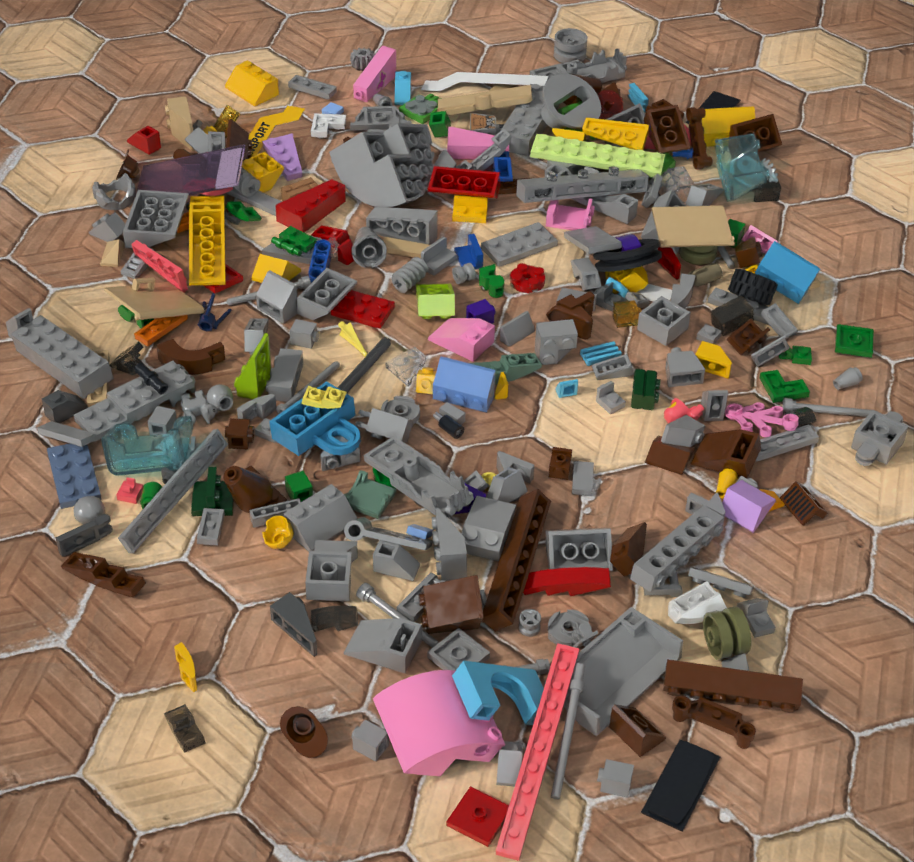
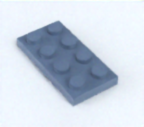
M65 444L47 448L61 509L73 507L84 496H95L102 500L88 445L80 447L73 444Z

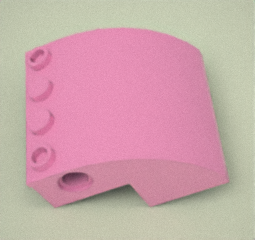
M456 670L430 671L408 677L384 689L373 698L405 774L441 776L455 759L490 762L499 750L505 746L502 733L497 728L493 716L489 721L470 719L452 677Z

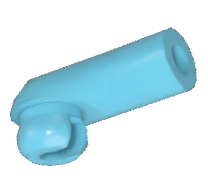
M609 277L606 285L613 282V289L619 292L617 295L625 298L629 290L621 282Z

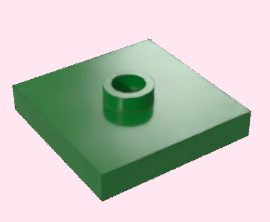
M837 324L835 353L872 358L874 329Z

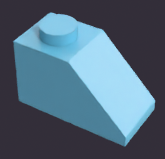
M406 71L395 72V105H403L411 98V72Z

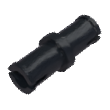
M142 362L135 366V373L144 379V383L147 386L153 387L160 395L168 390V384L163 382L155 371H151Z

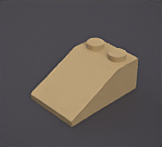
M187 97L168 98V105H165L166 115H169V119H166L167 128H171L172 135L191 151H195L185 141V138L193 132Z

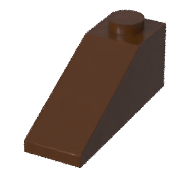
M645 522L627 528L612 546L610 562L624 577L632 573L634 563L643 557L647 528Z

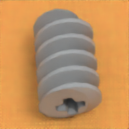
M240 166L237 183L232 186L242 195L251 197L260 189V181Z
M414 257L393 273L392 283L399 292L405 293L425 277L429 268L424 260Z

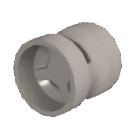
M466 263L463 267L457 266L452 269L453 278L458 285L464 283L465 280L471 281L476 278V272L471 263Z

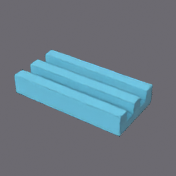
M635 83L629 84L631 89L628 91L630 93L628 98L634 105L640 103L646 113L649 99Z
M614 341L580 349V355L587 366L621 356L622 352L618 351L619 348L615 346L616 343Z

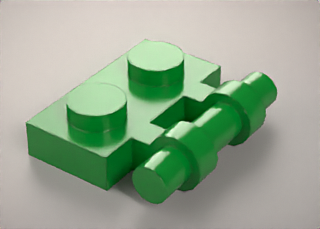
M292 226L279 234V238L273 237L271 239V243L275 244L277 248L285 249L289 254L301 256L302 251L307 253L317 242L316 238Z

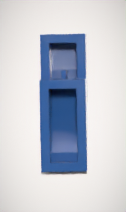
M504 151L500 157H494V163L492 164L493 172H500V181H513L509 151Z

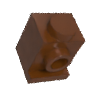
M552 448L548 477L568 480L573 449Z

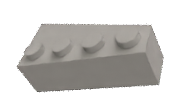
M374 207L366 218V227H370L377 235L431 245L437 239L438 210Z

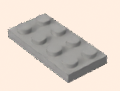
M537 222L482 242L481 249L498 267L555 247L558 240L543 225Z

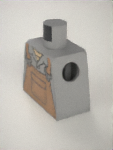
M470 113V131L496 135L504 126V124H496V116Z

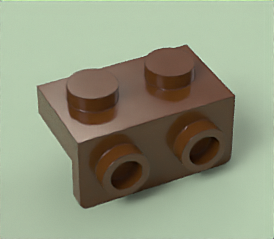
M750 319L726 340L742 355L746 351L750 353L757 347V342L761 344L768 338L766 334L770 329L767 327L762 331Z

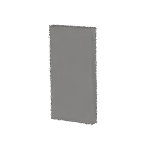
M597 226L564 232V238L588 254L622 248L621 241Z

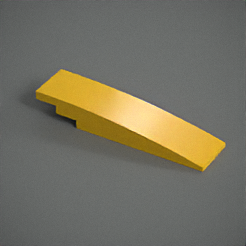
M190 196L189 286L226 285L224 196Z

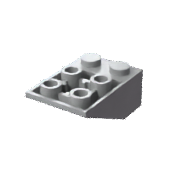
M435 508L436 517H432L433 530L436 529V531H432L433 544L437 545V547H434L435 559L439 561L436 562L437 575H441V580L444 579L446 581L467 577L465 537L439 508Z
M403 618L361 620L344 651V655L406 673L422 641V624Z

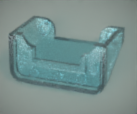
M754 133L715 140L716 164L727 202L735 201L763 185L770 178L769 169L761 165L758 156L760 141L759 139L756 140Z
M184 416L176 419L173 429H170L168 434L138 437L137 430L132 424H116L101 438L108 470L111 474L119 476L158 472L163 467L169 470L179 469L187 458L193 432L192 417Z

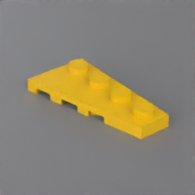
M586 117L582 132L629 149L643 150L649 132V125Z

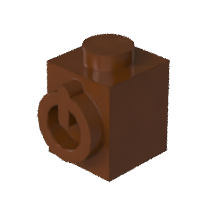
M230 418L229 426H225V438L228 441V449L248 450L249 443L254 442L255 427L250 426V419Z

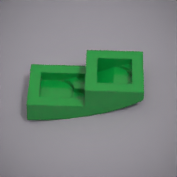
M241 201L228 202L225 206L231 214L243 221H261L262 219L253 207H245Z

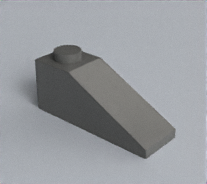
M289 592L270 605L271 620L315 657L317 655V642L304 602Z

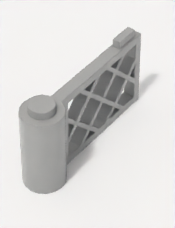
M365 517L348 522L344 528L345 536L351 541H358L369 537L421 550L429 549L433 543L432 540L372 527L371 521Z

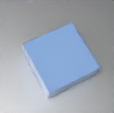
M332 102L322 109V114L340 115L344 112V107Z
M412 524L408 526L406 533L421 539H427L432 536L433 529Z

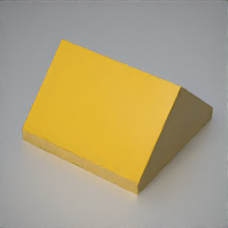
M260 254L251 278L252 281L262 283L267 272L271 270L290 281L301 272V268L289 261Z

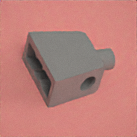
M679 347L673 348L667 354L665 365L668 387L703 384L705 368L693 351H682Z

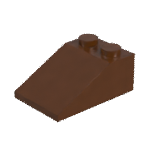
M678 105L646 111L643 121L644 124L649 125L648 136L658 153L665 154L691 148Z

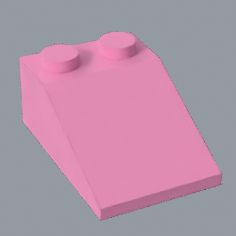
M449 318L428 337V340L474 362L494 343L495 325L480 318Z

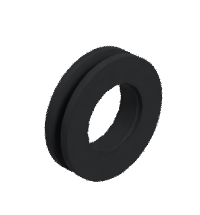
M639 239L641 247L621 252L620 248L594 253V259L600 260L595 264V267L601 272H611L651 264L662 258L661 251L655 250L660 247V242L657 239Z

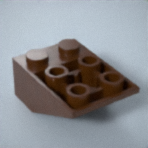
M741 429L707 433L704 435L691 465L722 472L724 469H732L739 477L748 478L761 450L759 433Z

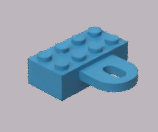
M327 381L317 387V389L326 391L328 386L338 388ZM346 393L341 408L333 409L303 405L302 399H300L269 421L272 439L297 456H300L314 445L333 455L349 454L355 451L361 442L359 429L348 422L356 415L354 398ZM342 436L345 439H347L348 442H340L334 437Z

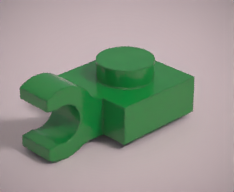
M793 345L791 349L789 346L788 350L779 354V358L792 359V363L811 365V348Z

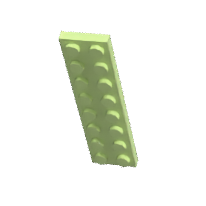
M536 134L530 157L612 171L640 169L649 177H654L657 173L659 175L662 173L665 154L616 147L609 144L603 145L595 142L579 141L578 139H566L559 136Z

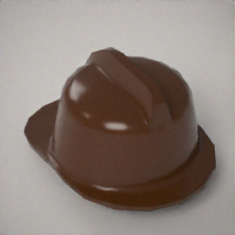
M129 149L126 152L116 180L125 173L131 179L136 178L139 174L138 162L128 155Z
M300 706L291 707L281 716L280 728L296 751L308 758L321 755L327 748L328 736L315 714Z

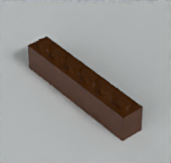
M667 659L663 691L668 692L672 696L687 694L693 699L708 697L720 703L728 700L735 701V704L740 706L756 704L762 709L777 707L781 708L783 712H794L801 706L803 679Z

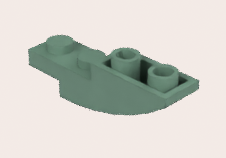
M535 353L501 355L500 361L470 363L494 369L495 385L498 384L501 372L505 373L509 382L524 377L542 367V363Z

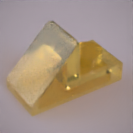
M226 105L213 127L217 132H225V138H227L228 120L232 119L236 122L240 113L233 107Z

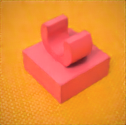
M127 477L116 494L117 500L137 504L143 491V484L136 483L134 478Z

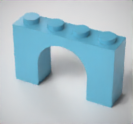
M463 661L453 673V680L470 719L489 721L501 705L494 692V687L511 697L526 725L534 724L544 690L536 670Z

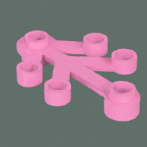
M760 402L746 407L734 403L729 404L727 409H725V416L730 420H736L741 425V430L753 431V424L746 420L750 419L760 429V436L770 437L772 435V428L764 422L783 425L787 431H794L798 427L799 417L795 414L783 416V408L781 406H774L765 410V405Z

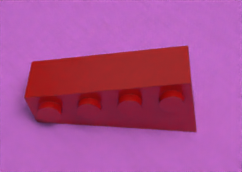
M331 179L276 204V221L305 233L346 202L345 185Z

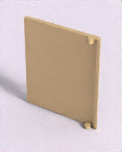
M723 205L652 207V214L661 248L735 245L734 236L731 234Z
M154 277L133 279V284L128 286L104 288L107 294L135 314V320L204 313L202 305L169 282L155 283Z

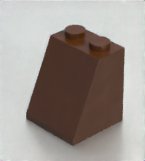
M478 575L423 586L422 592L418 594L419 606H423L424 614L421 615L422 628L426 627L428 634L453 632L458 628L462 631L478 629L484 618Z

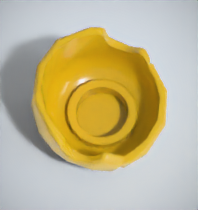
M278 515L266 521L267 528L265 531H262L265 544L272 549L286 547L294 535L289 520L282 515Z

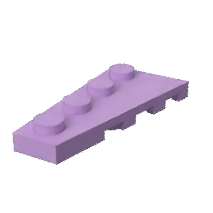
M292 133L262 141L263 148L268 155L284 166L282 175L287 181L302 177V169Z

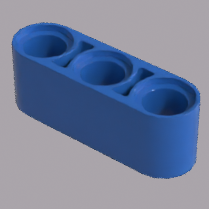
M319 240L315 244L309 267L311 283L326 268L330 267L332 256L331 244L328 240Z

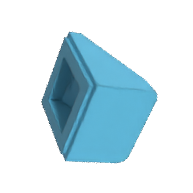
M578 379L559 382L555 388L558 397L577 395Z

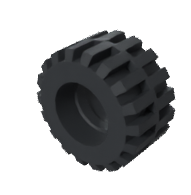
M735 269L728 290L746 299L763 305H770L778 284L758 274L743 269Z

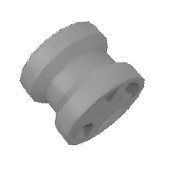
M534 609L522 611L519 617V631L522 635L528 637L537 635L540 632L541 626L540 613Z

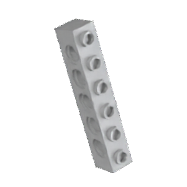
M703 505L634 563L630 580L649 592H652L656 587H661L669 576H674L679 567H684L692 556L695 557L700 552L702 547H707L715 536L718 537L722 533L724 517Z

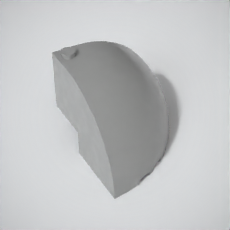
M396 124L384 132H361L329 152L336 172L347 190L358 200L375 207L400 206L423 196L425 190L428 189L435 166L432 163L434 152H431L430 144H432V139L427 124Z

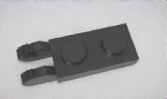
M106 514L97 516L94 520L55 537L59 554L65 557L99 541L113 532L112 525L109 524L111 522L110 516Z

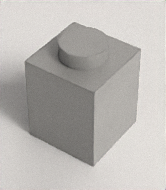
M296 319L290 329V345L312 349L314 343L319 339L317 323Z
M157 406L148 420L149 434L168 439L177 425L176 411Z
M367 720L360 727L357 726L351 736L353 739V750L374 761H377L389 746L387 731Z
M606 759L605 767L600 768L597 782H601L600 792L628 798L634 765Z

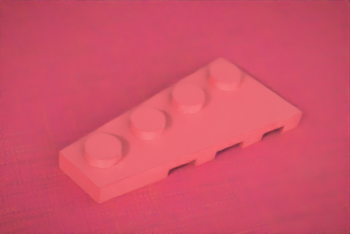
M138 240L131 244L134 254L183 293L188 290L187 279L184 276L183 269Z

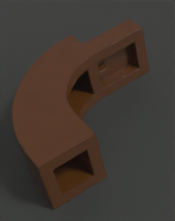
M174 339L156 345L158 360L163 365L174 361L176 364L183 366L190 375L211 372L212 365L225 360L224 345L221 342L200 350H186L180 347Z

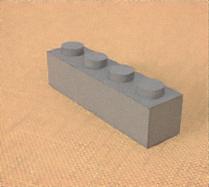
M300 499L249 510L253 528L266 525V521L273 516H283V513L300 504Z

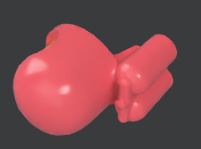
M674 398L671 406L664 411V419L668 424L685 415L698 420L703 415L704 407L698 404L688 408L681 400Z

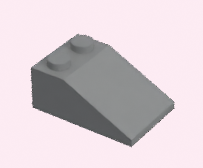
M476 496L461 533L465 537L467 554L495 561L500 560L511 527L516 504Z

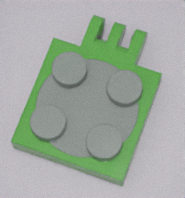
M431 93L426 97L419 94L400 106L399 111L405 116L424 124L430 120L431 113L438 112V99L442 98Z

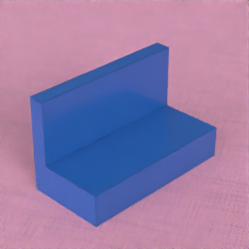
M468 234V245L454 247V251L457 254L461 267L466 263H471L476 270L483 267V252L475 234Z

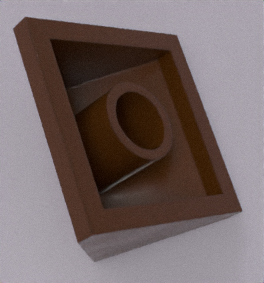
M616 704L612 707L609 728L639 757L666 739V736L636 708Z

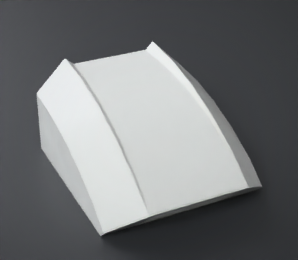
M706 581L671 600L668 605V616L675 624H696L703 622L704 615L707 612L717 610L722 613L727 607L720 593L716 592Z

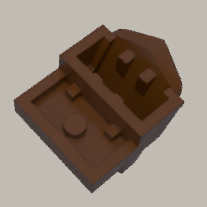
M589 291L578 298H575L572 294L562 298L547 312L546 316L549 322L573 319L578 337L584 340L591 338L595 295Z

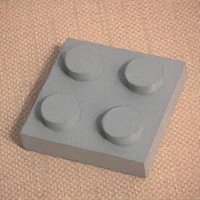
M458 628L427 652V658L442 670H457L463 661L484 663L490 658V652Z

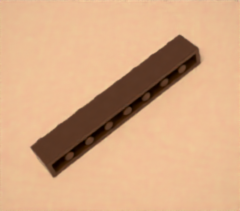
M539 489L529 492L519 499L483 609L484 618L482 621L494 632L513 625L551 504V500Z

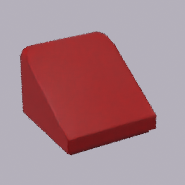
M347 239L337 247L338 261L345 265L355 261L352 256L353 243L351 239Z

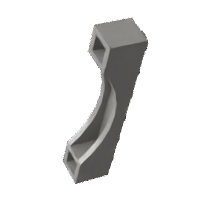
M553 163L545 170L544 177L572 175L568 168ZM626 194L572 198V200L586 206L588 205L589 198L593 199L592 206H595V210L626 224L637 215L638 199Z

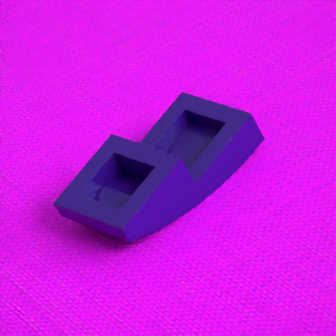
M634 234L615 237L621 241V252L641 247L640 241Z

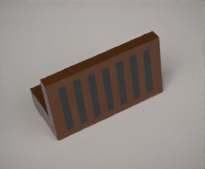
M796 481L780 497L788 510L803 526L814 515L823 519L828 514L810 491Z

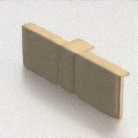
M531 85L438 99L437 111H446L448 115L473 112L477 109L487 110L492 107L501 108L527 104L532 101Z

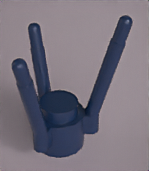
M215 293L211 295L207 310L206 302L204 301L202 304L204 313L200 314V320L197 325L203 331H211L212 328L217 329L218 325L232 311L229 308L216 321L215 315L210 313Z

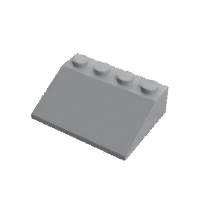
M138 190L123 230L125 248H132L131 244L136 240L150 247L175 238L189 193Z

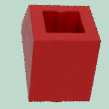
M146 126L128 138L127 143L150 155L161 148L160 133L154 128Z

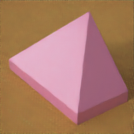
M750 225L741 239L745 242L751 237H755L756 242L760 241L762 253L764 254L767 253L774 241L778 242Z

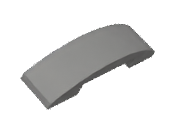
M502 129L491 138L494 142L492 146L471 163L465 160L456 168L485 170L494 163V157H500L508 147L512 139L511 134Z

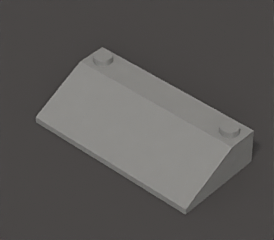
M630 607L579 652L577 663L585 665L582 681L584 682L583 693H580L575 720L595 736L599 735L610 724L611 710L614 704L629 707L665 674L667 659L679 661L682 658L683 640ZM568 690V694L564 704V708L566 710H568L571 694L570 690Z

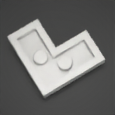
M314 113L311 137L327 138L329 129H345L346 115Z

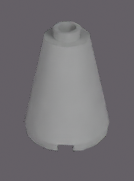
M370 227L360 228L352 246L353 259L361 267L373 268L380 265L386 258V244Z

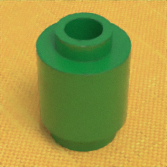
M148 482L143 486L140 500L142 509L162 488L159 483Z

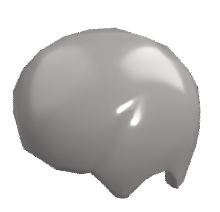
M84 496L74 505V517L82 525L94 520L97 516L105 514L103 502L95 496Z

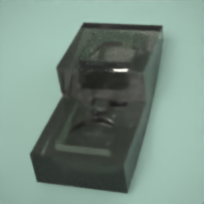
M342 605L311 610L312 629L316 632L335 627L337 631L358 626V609L356 606Z
M185 704L164 713L184 753L205 744L204 736L195 724L194 716Z

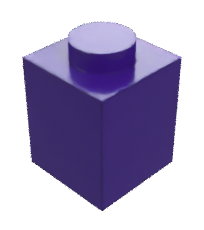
M486 299L467 305L466 318H480L491 324L494 323L496 311L494 306Z

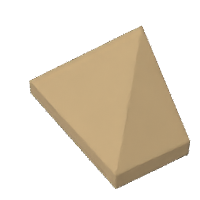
M121 240L108 241L100 265L118 267L125 243Z

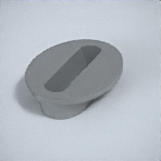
M560 73L553 75L545 83L542 92L544 106L541 109V116L548 126L557 129H565L567 127L582 129L586 117L599 119L601 114L599 97L586 81L572 74ZM573 95L579 97L583 102L565 115L560 114L555 109L557 105Z

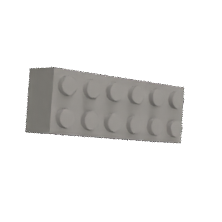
M530 84L532 101L527 104L517 105L502 128L512 136L509 143V152L529 157L536 134H543L547 127L541 116V109L544 106L542 98L544 87L538 84Z
M42 315L34 318L11 334L17 352L83 399L88 394L94 393V390L102 387L106 382L108 383L114 379L107 360Z

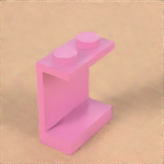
M589 198L587 209L559 205V200H551L547 210L546 227L577 230L591 226L592 216H594L595 206H592L593 199Z

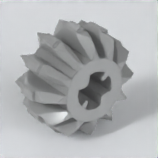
M365 47L353 50L350 56L352 67L356 68V70H365L375 56L374 51L370 48L365 49Z

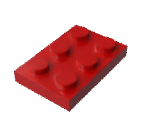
M350 290L331 310V315L381 329L395 308V302Z

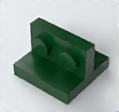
M208 467L207 481H196L193 486L192 516H202L204 508L224 509L225 516H233L234 499L224 481H221V475H217V467Z

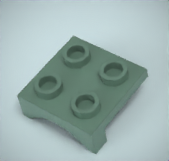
M360 470L353 487L344 495L354 511L379 519L397 493V489L368 479V473Z

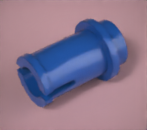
M693 148L673 152V157L692 158Z

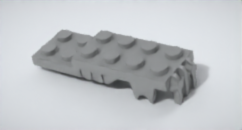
M615 49L613 58H605V51L602 50L599 54L593 53L591 62L583 63L580 60H573L531 70L530 75L549 76V79L553 75L567 73L598 78L601 83L625 77L627 57L623 56L619 49Z
M171 361L152 370L158 374L163 382L168 384V390L164 394L160 395L153 387L147 386L143 378L138 377L107 392V399L74 414V420L84 431L95 433L96 440L93 442H96L132 424L134 421L150 415L157 406L168 399L171 405L175 407V404L181 400V396L186 394V390L189 389L191 393L196 392L195 378L188 374L183 366Z
M395 436L363 455L366 463L390 478V483L393 487L434 515L435 508H439L446 517H451L456 511L459 512L463 506H468L474 500L473 493L464 484L462 476L457 477L455 472L451 471L449 478L439 465H436L435 462L430 461L429 458L424 457Z

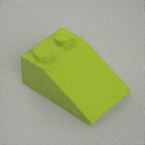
M416 284L418 316H422L423 319H431L433 316L447 319L455 316V294L451 284Z
M268 333L263 335L246 365L242 366L241 374L235 379L234 387L238 397L252 400L261 397L266 388L267 381H270L271 358Z

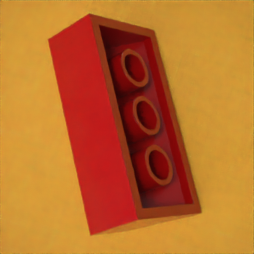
M434 166L428 192L498 199L500 172Z

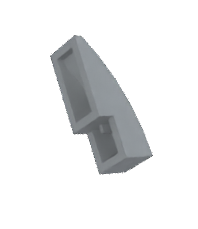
M681 274L680 285L673 284L671 301L684 309L692 297L695 275Z

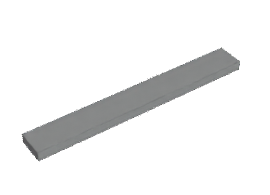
M213 429L118 537L128 553H134L228 445L218 429Z

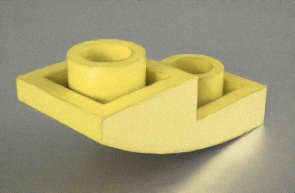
M308 386L303 396L302 404L316 408H341L347 392L329 386L326 391Z

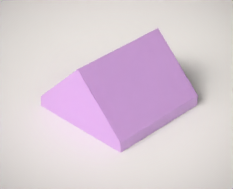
M740 480L727 488L722 504L726 512L725 517L754 533L776 502V499Z

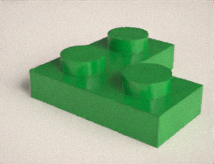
M778 370L760 373L759 379L773 403L783 402L784 398L795 400L809 397L810 391L803 379L785 382Z

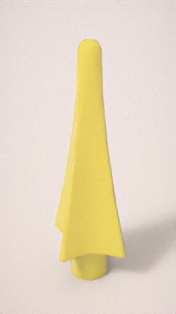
M341 321L338 324L341 329L339 335L366 357L368 353L359 341L351 322L346 325L344 321Z

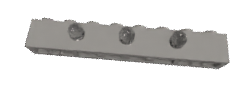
M614 166L609 167V172L588 174V170L579 169L578 175L558 176L556 172H548L547 177L517 180L516 196L524 203L647 192L649 176L640 169L619 171V168Z

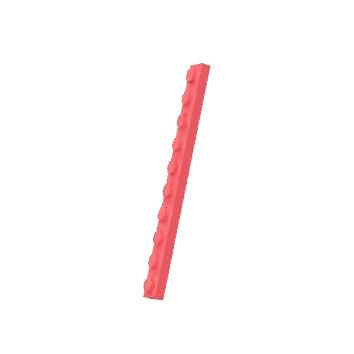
M557 643L496 848V855L520 861L579 656V648Z

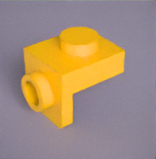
M424 367L418 371L416 381L417 393L433 394V383L436 371H433V368Z

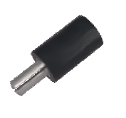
M438 412L433 414V417L439 421V427L453 438L458 439L463 435L464 427L450 416H442Z

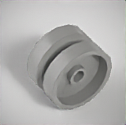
M572 28L558 31L555 34L554 58L561 63L573 60L583 62L586 59L588 36L586 33Z

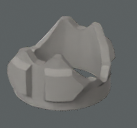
M126 173L121 178L113 180L110 184L102 183L100 185L98 182H94L92 187L94 199H96L101 208L107 210L124 209L132 204L136 196L135 184ZM113 190L127 192L121 202L110 199L105 193Z

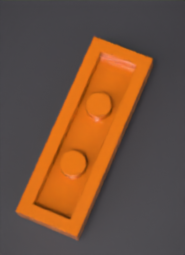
M188 315L156 318L135 332V339L146 346H150L186 321Z

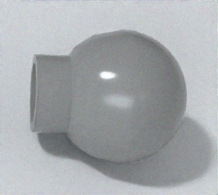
M218 384L209 389L206 397L208 404L217 407L218 411H227L232 407L233 394L229 387Z

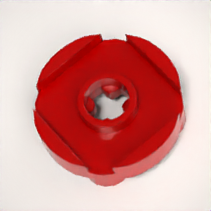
M520 263L510 274V284L514 285L513 288L523 293H533L535 289L539 291L545 285L544 269Z

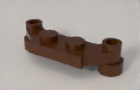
M691 107L686 110V118L688 121H691L689 132L693 148V166L695 169H703L704 167L712 166L713 163L712 157H708L706 154L707 146L704 141L702 118L705 117L706 111L704 108L696 109Z
M686 696L674 698L672 710L675 721L683 722L689 718L734 736L738 747L742 749L750 747L751 741L755 737L756 728L753 724L742 720L743 714L702 697L694 701H690Z

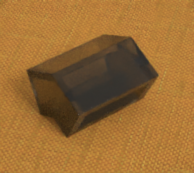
M808 407L785 412V415L795 414L799 417L798 427L796 428L808 424L813 425L817 421L813 410Z

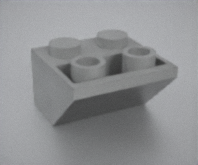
M269 270L256 294L257 309L284 324L297 314V285Z

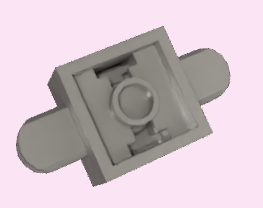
M872 410L854 434L851 448L857 451L855 455L857 463L869 466L874 460H877L887 465L904 443L908 426L903 424V417L897 412L890 411L884 415Z

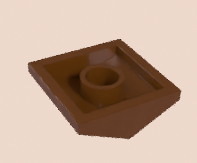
M658 435L652 442L645 463L683 475L695 451V447L666 444L661 442L662 436Z

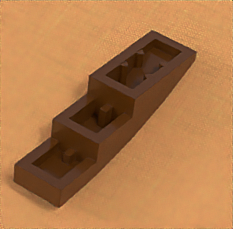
M73 552L61 565L62 569L82 580L133 598L146 584L143 577L127 574L124 567L109 565L103 557Z

